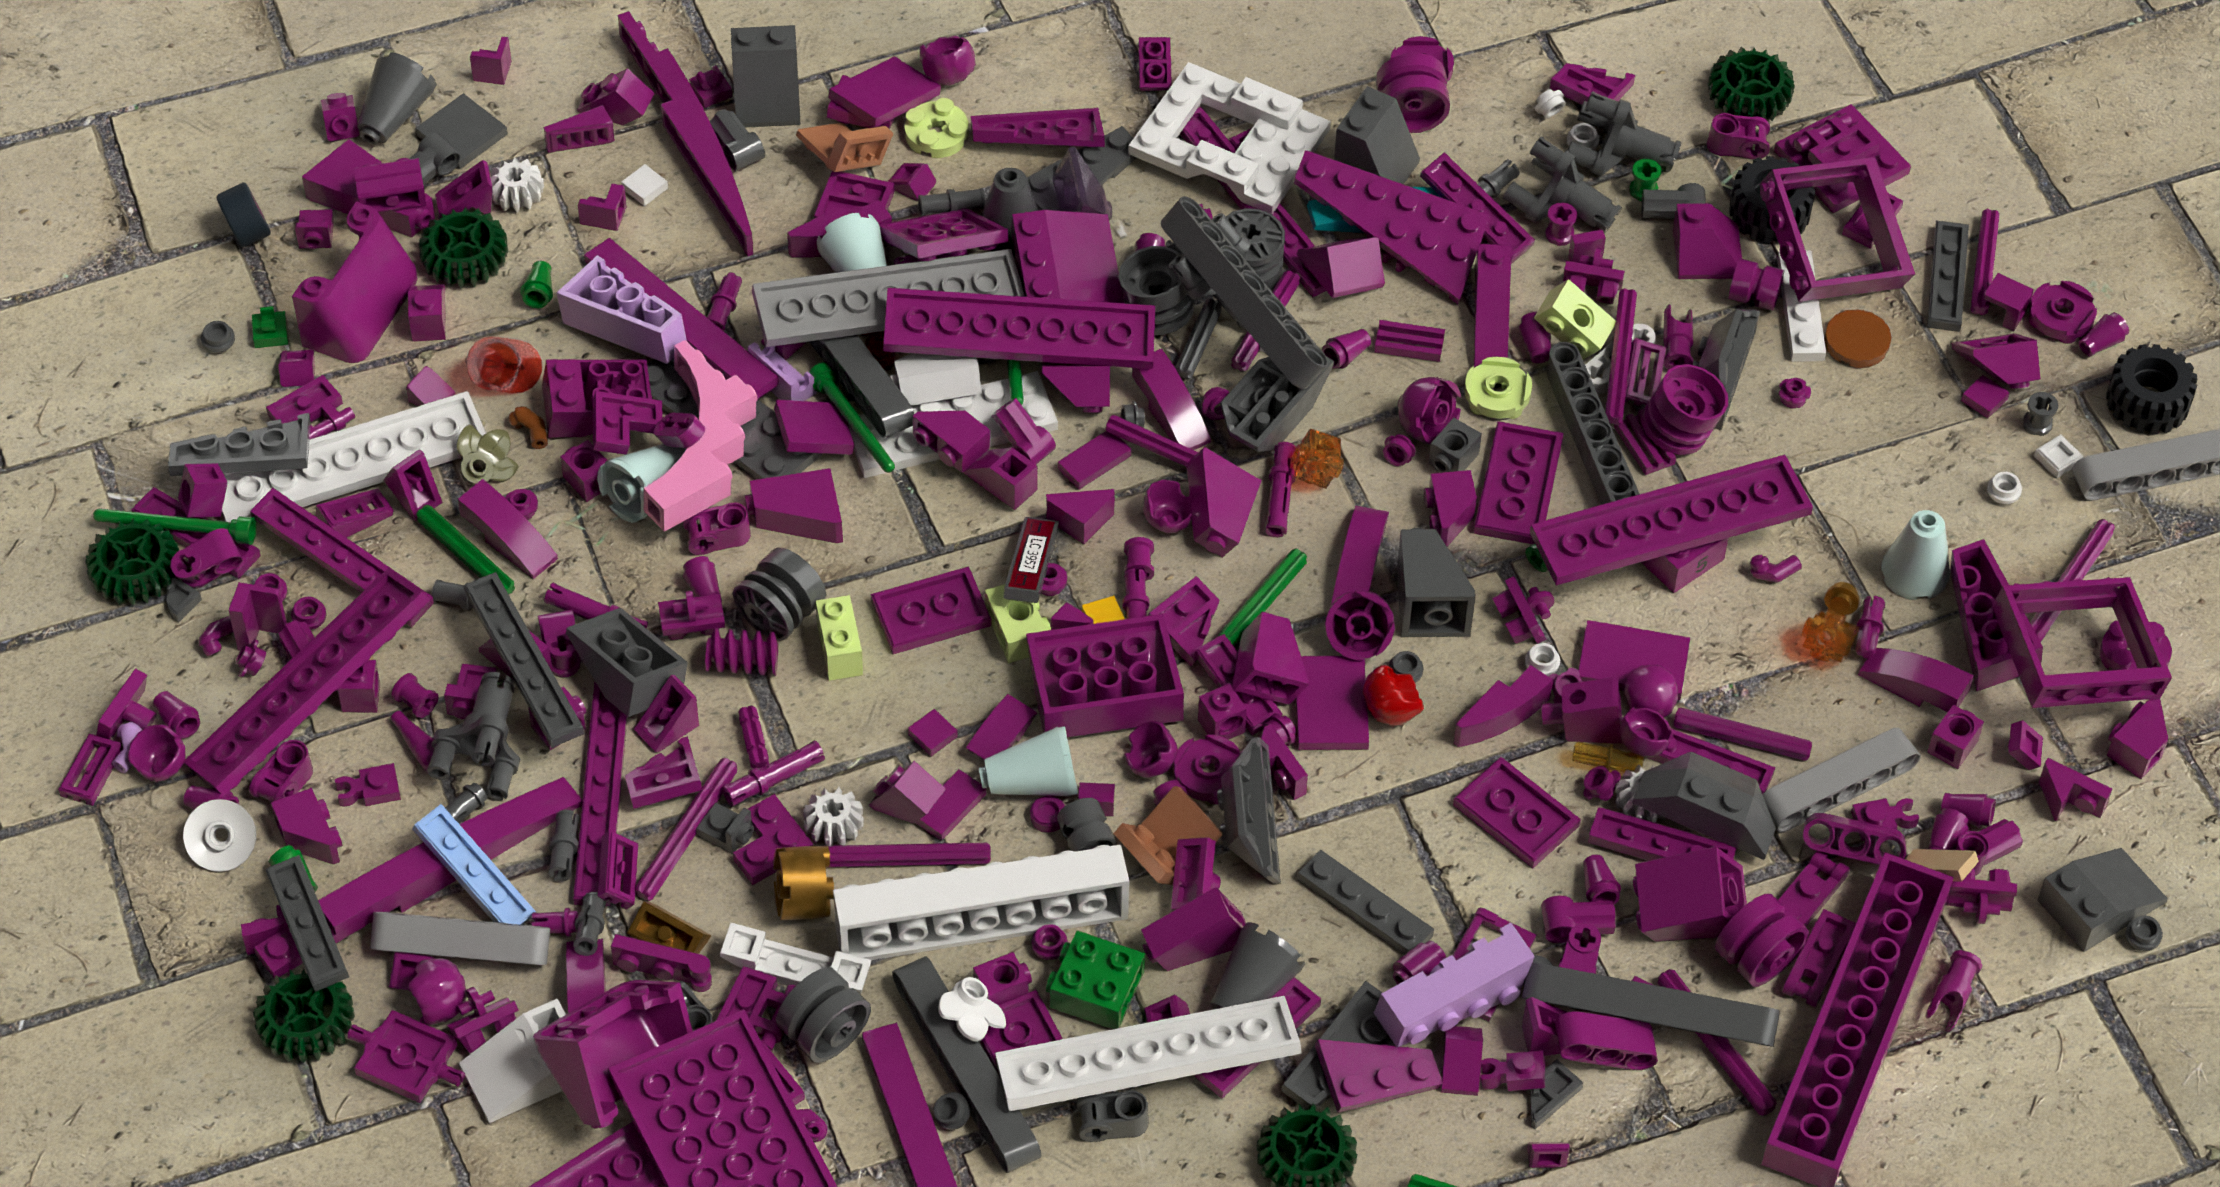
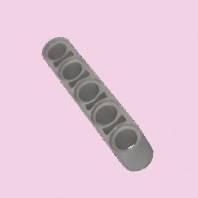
M2220 429L2086 456L2073 465L2072 472L2084 497L2090 501L2220 475Z
M1893 728L1768 789L1762 795L1776 830L1780 833L1786 832L1805 823L1806 819L1814 813H1825L1908 772L1919 762L1921 754L1900 728Z
M373 912L370 949L547 965L550 928L390 912Z

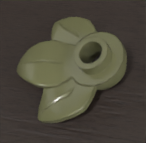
M470 424L463 428L457 439L456 448L462 458L460 474L465 482L470 485L477 484L481 479H484L486 482L489 480L504 482L516 473L519 467L518 464L506 457L511 445L510 437L506 430L496 429L482 436ZM473 464H479L483 472H476L473 469Z

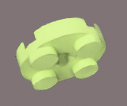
M940 98L937 101L923 103L908 110L906 113L905 139L909 147L916 153L921 154V151L931 153L932 158H944L959 152L963 148L964 141L969 134V123L965 113L959 107L954 106L952 100ZM932 127H942L941 132H937L935 129H929H931Z
M1489 357L1482 360L1481 365L1475 368L1473 366L1468 371L1464 388L1465 397L1469 402L1471 412L1476 415L1497 419H1515L1522 414L1523 409L1530 401L1532 379L1528 372L1526 375L1520 369V364L1506 357ZM1499 383L1502 384V389H1505V391L1497 392L1491 388H1494L1495 384Z

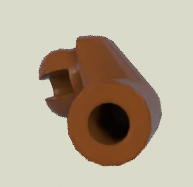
M525 406L516 407L515 411L509 414L508 420L511 426H515L516 429H521L525 426L529 430L533 448L542 449L548 445L545 422L541 417Z

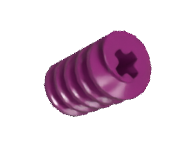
M715 628L711 637L707 640L706 671L709 672L713 662H715L718 672H724L727 663H729L732 673H737L741 664H743L746 674H751L755 665H757L760 675H765L769 666H771L773 674L776 676L779 644L775 633L770 632L767 641H763L761 632L756 631L753 640H749L747 631L742 630L739 639H735L733 630L728 629L723 639L720 636L719 629Z

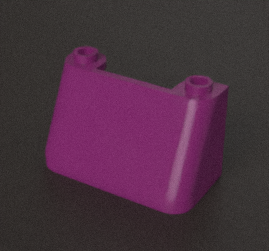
M356 201L347 215V225L351 232L359 236V241L333 280L319 276L309 277L300 283L292 295L302 347L348 363H358L369 356L407 299L408 290L411 286H415L418 280L416 266L378 211L371 206Z
M633 980L621 983L537 1031L533 1038L538 1053L582 1123L597 1129L612 1124L613 1118L619 1113L615 1102L621 1098L608 1074V1068L692 1032V1027L680 982Z

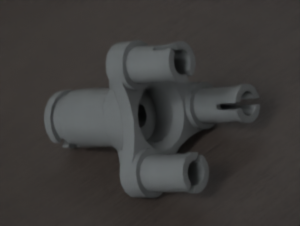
M1592 91L1588 101L1583 102L1577 120L1603 129V133L1606 135L1602 149L1595 151L1571 141L1567 151L1576 156L1575 164L1591 169L1590 173L1598 176L1604 175L1623 160L1625 155L1636 160L1652 159L1660 166L1665 167L1666 171L1670 172L1674 165L1673 160L1678 156L1681 141H1671L1670 137L1638 126V120L1634 117L1630 102L1622 99L1618 102Z
M1540 136L1529 154L1536 157L1533 158L1531 164L1536 165L1552 176L1547 188L1541 196L1536 197L1513 181L1504 193L1503 199L1525 212V217L1534 223L1547 218L1548 210L1552 205L1562 202L1568 203L1576 209L1577 217L1593 228L1598 227L1600 230H1603L1605 234L1616 220L1614 217L1619 215L1622 207L1620 205L1615 206L1612 204L1613 201L1583 181L1584 175L1577 171L1578 166L1575 164V155L1567 150L1565 152L1561 151L1545 140L1544 137Z
M1223 213L1214 216L1212 221L1245 259L1251 245L1250 241L1243 233L1239 234ZM1168 240L1166 247L1176 250L1181 254V256L1177 255L1169 263L1168 267L1186 286L1185 292L1190 298L1196 300L1213 295L1234 320H1237L1238 326L1245 328L1175 243Z
M489 672L482 676L472 713L465 717L464 722L451 728L438 729L435 732L432 741L434 750L427 772L428 775L435 779H448L454 755L457 753L471 756L472 760L477 764L479 760H482L481 765H490L492 769L485 793L489 798L501 801L503 798L507 799L512 776L517 773L520 764V757L510 748L506 741L509 732L506 720L516 684L511 677L506 676L503 687L498 688L497 681L500 673Z

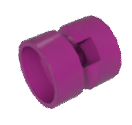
M1739 258L1728 299L1745 304L1753 300L1756 307L1774 311L1785 270L1768 265L1760 269L1757 262Z

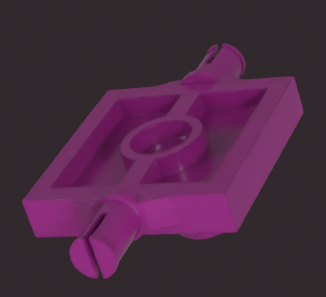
M394 1010L390 1012L384 1023L375 1029L374 1032L365 1030L355 1024L348 1031L347 1038L349 1040L365 1045L364 1053L354 1067L356 1075L418 1103L422 1102L431 1086L438 1079L445 1080L457 1087L464 1080L465 1072L447 1065V1061L458 1045L456 1037Z

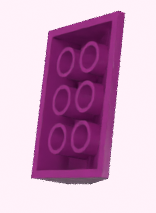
M1055 210L1012 214L1010 231L1017 270L1025 297L1124 303L1108 214Z
M1164 614L1026 634L1043 733L1055 727L1065 726L1067 737L1135 728L1150 721L1169 723L1184 720V692Z

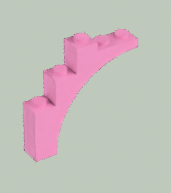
M686 340L674 345V368L686 382L697 405L699 420L705 426V433L698 442L685 450L682 457L663 476L644 488V512L663 532L731 495L732 472L728 464L743 457L745 434L741 425L756 418V402L758 398L753 387L745 384L737 375L725 380L723 374L719 370H715L706 361L702 352L694 349Z

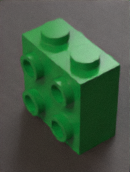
M1077 930L1072 942H1065L1059 958L1061 966L1058 972L1052 971L1047 981L1046 992L1050 993V1008L1111 1029H1118L1144 974L1145 953Z

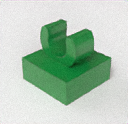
M270 306L261 307L260 314H252L255 348L288 345L285 311L275 312L274 307Z

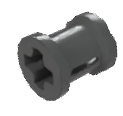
M2037 392L2029 398L2027 404L2029 411L2024 415L2023 427L2032 435L2044 436L2052 430V417L2057 413L2059 405L2057 399L2050 393Z

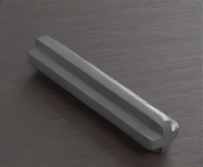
M1212 298L1205 300L1176 365V371L1181 378L1189 380L1194 375L1222 312V305L1218 300Z

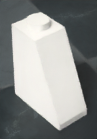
M912 353L894 361L896 374L890 375V378L910 405L982 393L979 365L976 357Z

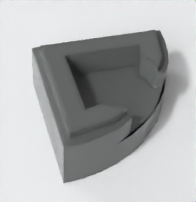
M174 576L171 579L172 583L169 587L167 586L166 603L170 615L179 623L202 598L200 592Z

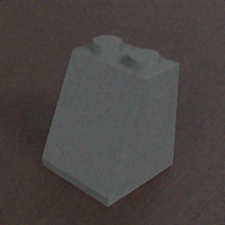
M795 25L731 28L735 113L737 118L745 128L801 125Z
M1367 86L1336 129L1334 160L1404 184L1419 164L1420 157L1396 98Z
M1401 529L1396 569L1401 637H1470L1476 598L1475 590L1436 529Z

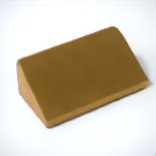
M643 901L627 934L638 940L697 954L701 952L711 937L705 931L646 901Z

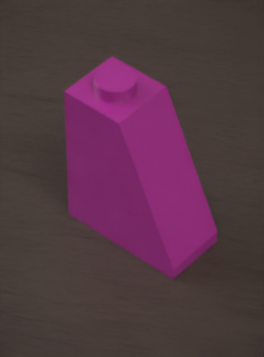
M1204 447L1187 464L1193 537L1195 542L1204 546L1209 552L1223 558L1239 544L1262 480Z
M831 468L750 481V495H745V505L748 515H754L756 528L831 543H843L842 519Z
M1261 612L1242 632L1233 679L1234 691L1289 705L1309 685L1308 677L1290 619Z
M1215 887L1141 929L1146 940L1142 947L1151 963L1158 962L1166 971H1171L1232 951L1240 930L1246 924L1242 912Z

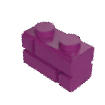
M400 158L395 162L384 164L368 163L362 167L353 168L360 203L371 206L378 212L427 205L419 158Z

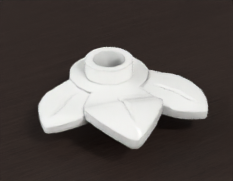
M968 977L957 982L952 991L944 993L939 1000L938 1011L940 1016L944 1019L955 1020L960 1033L971 1041H981L988 1031V1026L994 1028L1006 1027V1019L999 1005L987 999L988 990L986 986L976 978Z

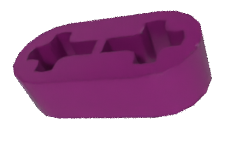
M674 412L663 417L657 423L653 432L667 447L688 448L700 440L705 433V426L693 414Z

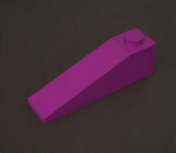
M1478 244L1475 265L1474 368L1481 365L1482 360L1489 357L1508 358L1511 245Z

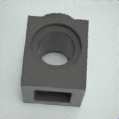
M1453 418L1431 443L1429 464L1441 473L1465 471L1479 455L1482 433Z

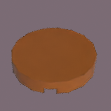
M1859 309L1845 310L1836 314L1828 322L1824 337L1826 350L1833 359L1840 363L1843 360L1849 363L1850 367L1855 368L1871 367L1880 363L1889 351L1892 339L1890 328L1882 318L1872 312Z

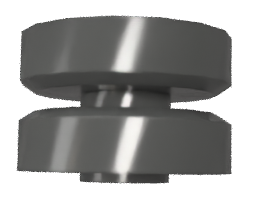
M832 967L821 968L804 978L787 995L779 1008L776 1023L777 1027L791 1040L798 1041L799 1048L815 1063L826 1062L840 1054L859 1036L868 1022L871 1014V1004L854 988L849 989V983Z

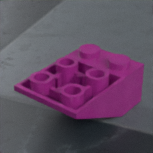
M546 359L542 391L548 437H585L593 434V397L595 391L652 399L647 360Z

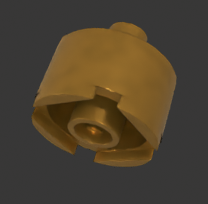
M828 846L775 849L773 870H777L776 881H774V897L777 915L780 917V920L830 917V899L834 898L833 877H826V868L830 866Z

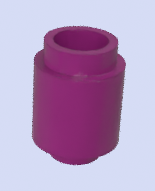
M1431 940L1426 943L1421 942L1393 964L1394 981L1398 985L1422 971L1426 976H1429L1432 969L1440 961L1447 958L1444 951L1437 943Z

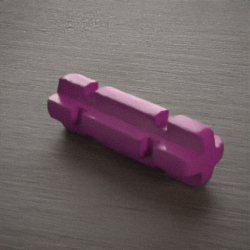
M752 705L739 709L738 714L751 768L757 767L759 769L769 764V756L765 748L766 744L758 719L757 708Z

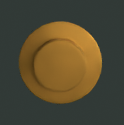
M1838 582L1826 591L1824 597L1828 609L1839 615L1852 614L1857 610L1860 602L1856 588L1846 582Z

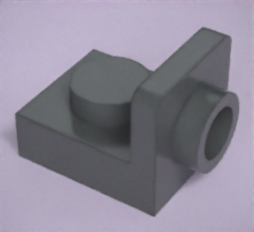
M715 803L696 828L697 836L733 854L741 844L745 845L753 834L754 826L752 825L751 811L743 808L737 814Z

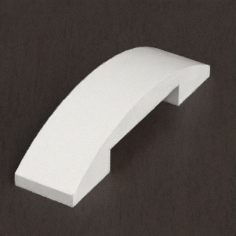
M730 923L720 957L742 969L745 966L777 977V983L787 986L789 984L796 986L811 973L821 968L832 967L849 983V989L854 988L860 994L862 993L871 960L836 951L834 957L766 940V932Z

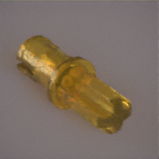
M1576 742L1572 752V761L1596 767L1603 766L1608 771L1611 769L1621 772L1626 770L1634 772L1638 764L1643 767L1644 757L1629 751L1614 749L1612 744H1609V747Z

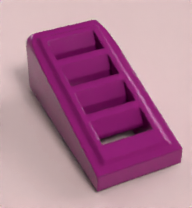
M603 105L543 127L548 153L603 145L615 141L613 122Z
M379 488L318 504L316 505L315 517L347 538L392 516L394 510ZM372 503L375 509L371 510L368 504Z

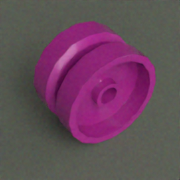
M1405 53L1393 57L1382 64L1376 73V88L1378 91L1396 98L1410 133H1421L1433 129L1448 116L1450 99L1446 88V72L1439 60L1427 54Z
M1763 894L1743 906L1722 929L1715 944L1717 953L1730 965L1739 964L1737 971L1752 987H1759L1779 975L1800 953L1809 935L1808 929L1795 916H1785L1786 909L1784 905L1772 894Z

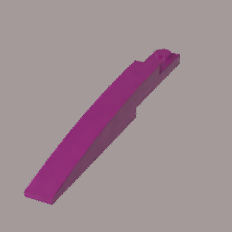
M629 11L617 15L620 38L663 103L661 104L663 127L748 257L754 255L752 231L735 179L713 127L690 83L669 49L659 51L654 42L650 43L648 41L641 21L636 22Z
M562 777L461 823L460 826L488 858L492 860L556 822V814L559 811H574L581 807L583 800L568 781ZM423 842L352 880L318 901L334 940L338 943L373 922V912H390L398 908L403 913L455 882L456 879ZM289 927L254 947L257 957L274 979L276 975L280 977L286 974L289 969L292 970L303 963Z

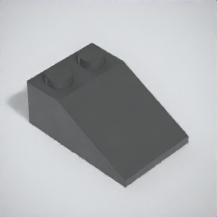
M622 608L615 609L566 629V635L604 697L627 717L647 710L670 675H676L683 684L685 682L688 662Z
M2122 848L2072 861L2048 875L2044 879L2037 901L2079 948L2085 952L2127 927L2131 920L2147 915L2167 903L2168 898Z

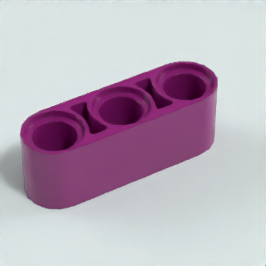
M1814 813L1804 823V842L1809 848L1816 851L1880 865L1885 854L1881 851L1880 845L1886 840H1894L1901 847L1894 856L1902 859L1906 856V839L1900 831L1893 828L1826 813ZM1815 824H1823L1829 829L1830 833L1824 839H1816L1810 834L1809 829ZM1850 832H1858L1864 836L1865 841L1859 847H1851L1845 842L1844 838Z
M1574 1011L1564 1013L1555 1020L1560 1054L1566 1060L1629 1070H1645L1653 1067L1658 1062L1653 1029L1649 1023Z

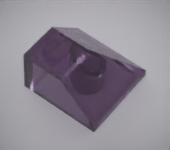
M1069 147L1052 176L1059 211L1108 214L1110 221L1112 219V205L1110 201L1106 200L1104 188L1076 147Z

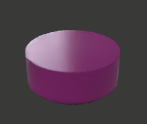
M1053 796L1038 798L1034 801L1030 810L1032 825L1037 830L1045 833L1058 831L1060 827L1057 822V815L1065 807L1064 803Z

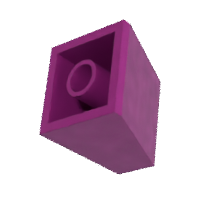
M1716 846L1635 864L1636 876L1633 878V888L1639 899V911L1636 912L1637 925L1643 934L1655 942L1718 938L1730 919L1747 904L1743 866Z

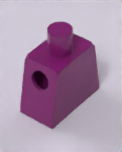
M1618 677L1563 685L1562 703L1542 704L1543 725L1564 724L1565 739L1569 742L1623 744L1619 732L1622 721V708Z

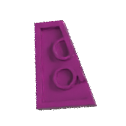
M1318 1039L1314 1044L1337 1113L1439 1089L1443 1084L1431 1049L1397 1048L1396 1046L1321 1039Z

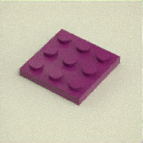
M1852 104L1776 142L1774 152L1779 157L1786 158L1789 163L1796 162L1800 166L1813 165L1808 159L1810 149L1806 148L1801 152L1797 151L1794 147V140L1802 137L1804 131L1810 128L1817 129L1824 125L1825 120L1830 117H1839L1847 113L1852 120V124L1848 126L1849 128L1860 123L1880 143L1878 152L1867 158L1876 157L1885 186L1905 177L1910 173L1911 165ZM1853 182L1814 187L1815 195L1832 213L1859 200Z
M967 208L879 224L882 240L890 243L892 247L903 250L906 254H911L919 261L935 260L937 255L945 253L952 256L963 255L967 253V249L972 248L991 250L997 248L999 243L1009 242L1007 228Z

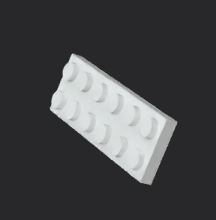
M1038 371L1022 375L1023 408L1036 426H1041L1048 432L1058 430V420ZM1008 379L981 385V394L911 405L914 414L921 411L965 410L990 429V447L1010 442L991 417L996 410L1010 401ZM864 414L859 415L895 463L893 471L940 460L938 454L928 446L924 447L916 441L913 436V426L883 438ZM848 424L855 445L854 452L864 478L886 473Z

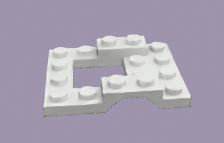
M1188 62L1129 144L1128 154L1186 179L1201 174L1213 177L1227 183L1241 202L1273 214L1293 185L1305 150L1313 153L1317 150L1330 130L1331 121L1303 110V100L1248 77H1245L1240 84ZM1201 103L1254 125L1235 153L1203 140L1197 146H1194L1177 138Z

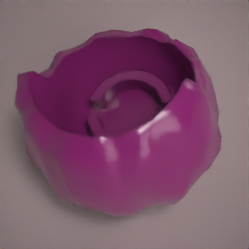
M956 35L939 37L935 41L927 43L926 47L924 44L920 45V61L924 73L938 84L954 85L964 81L974 71L976 66L975 53L969 41L963 37L960 38Z
M427 959L419 962L415 968L417 975L408 985V989L416 998L417 1004L421 1008L423 1016L419 1021L428 1026H433L451 1020L460 1013L457 1005L467 1000L464 976L461 975L457 966L447 959Z

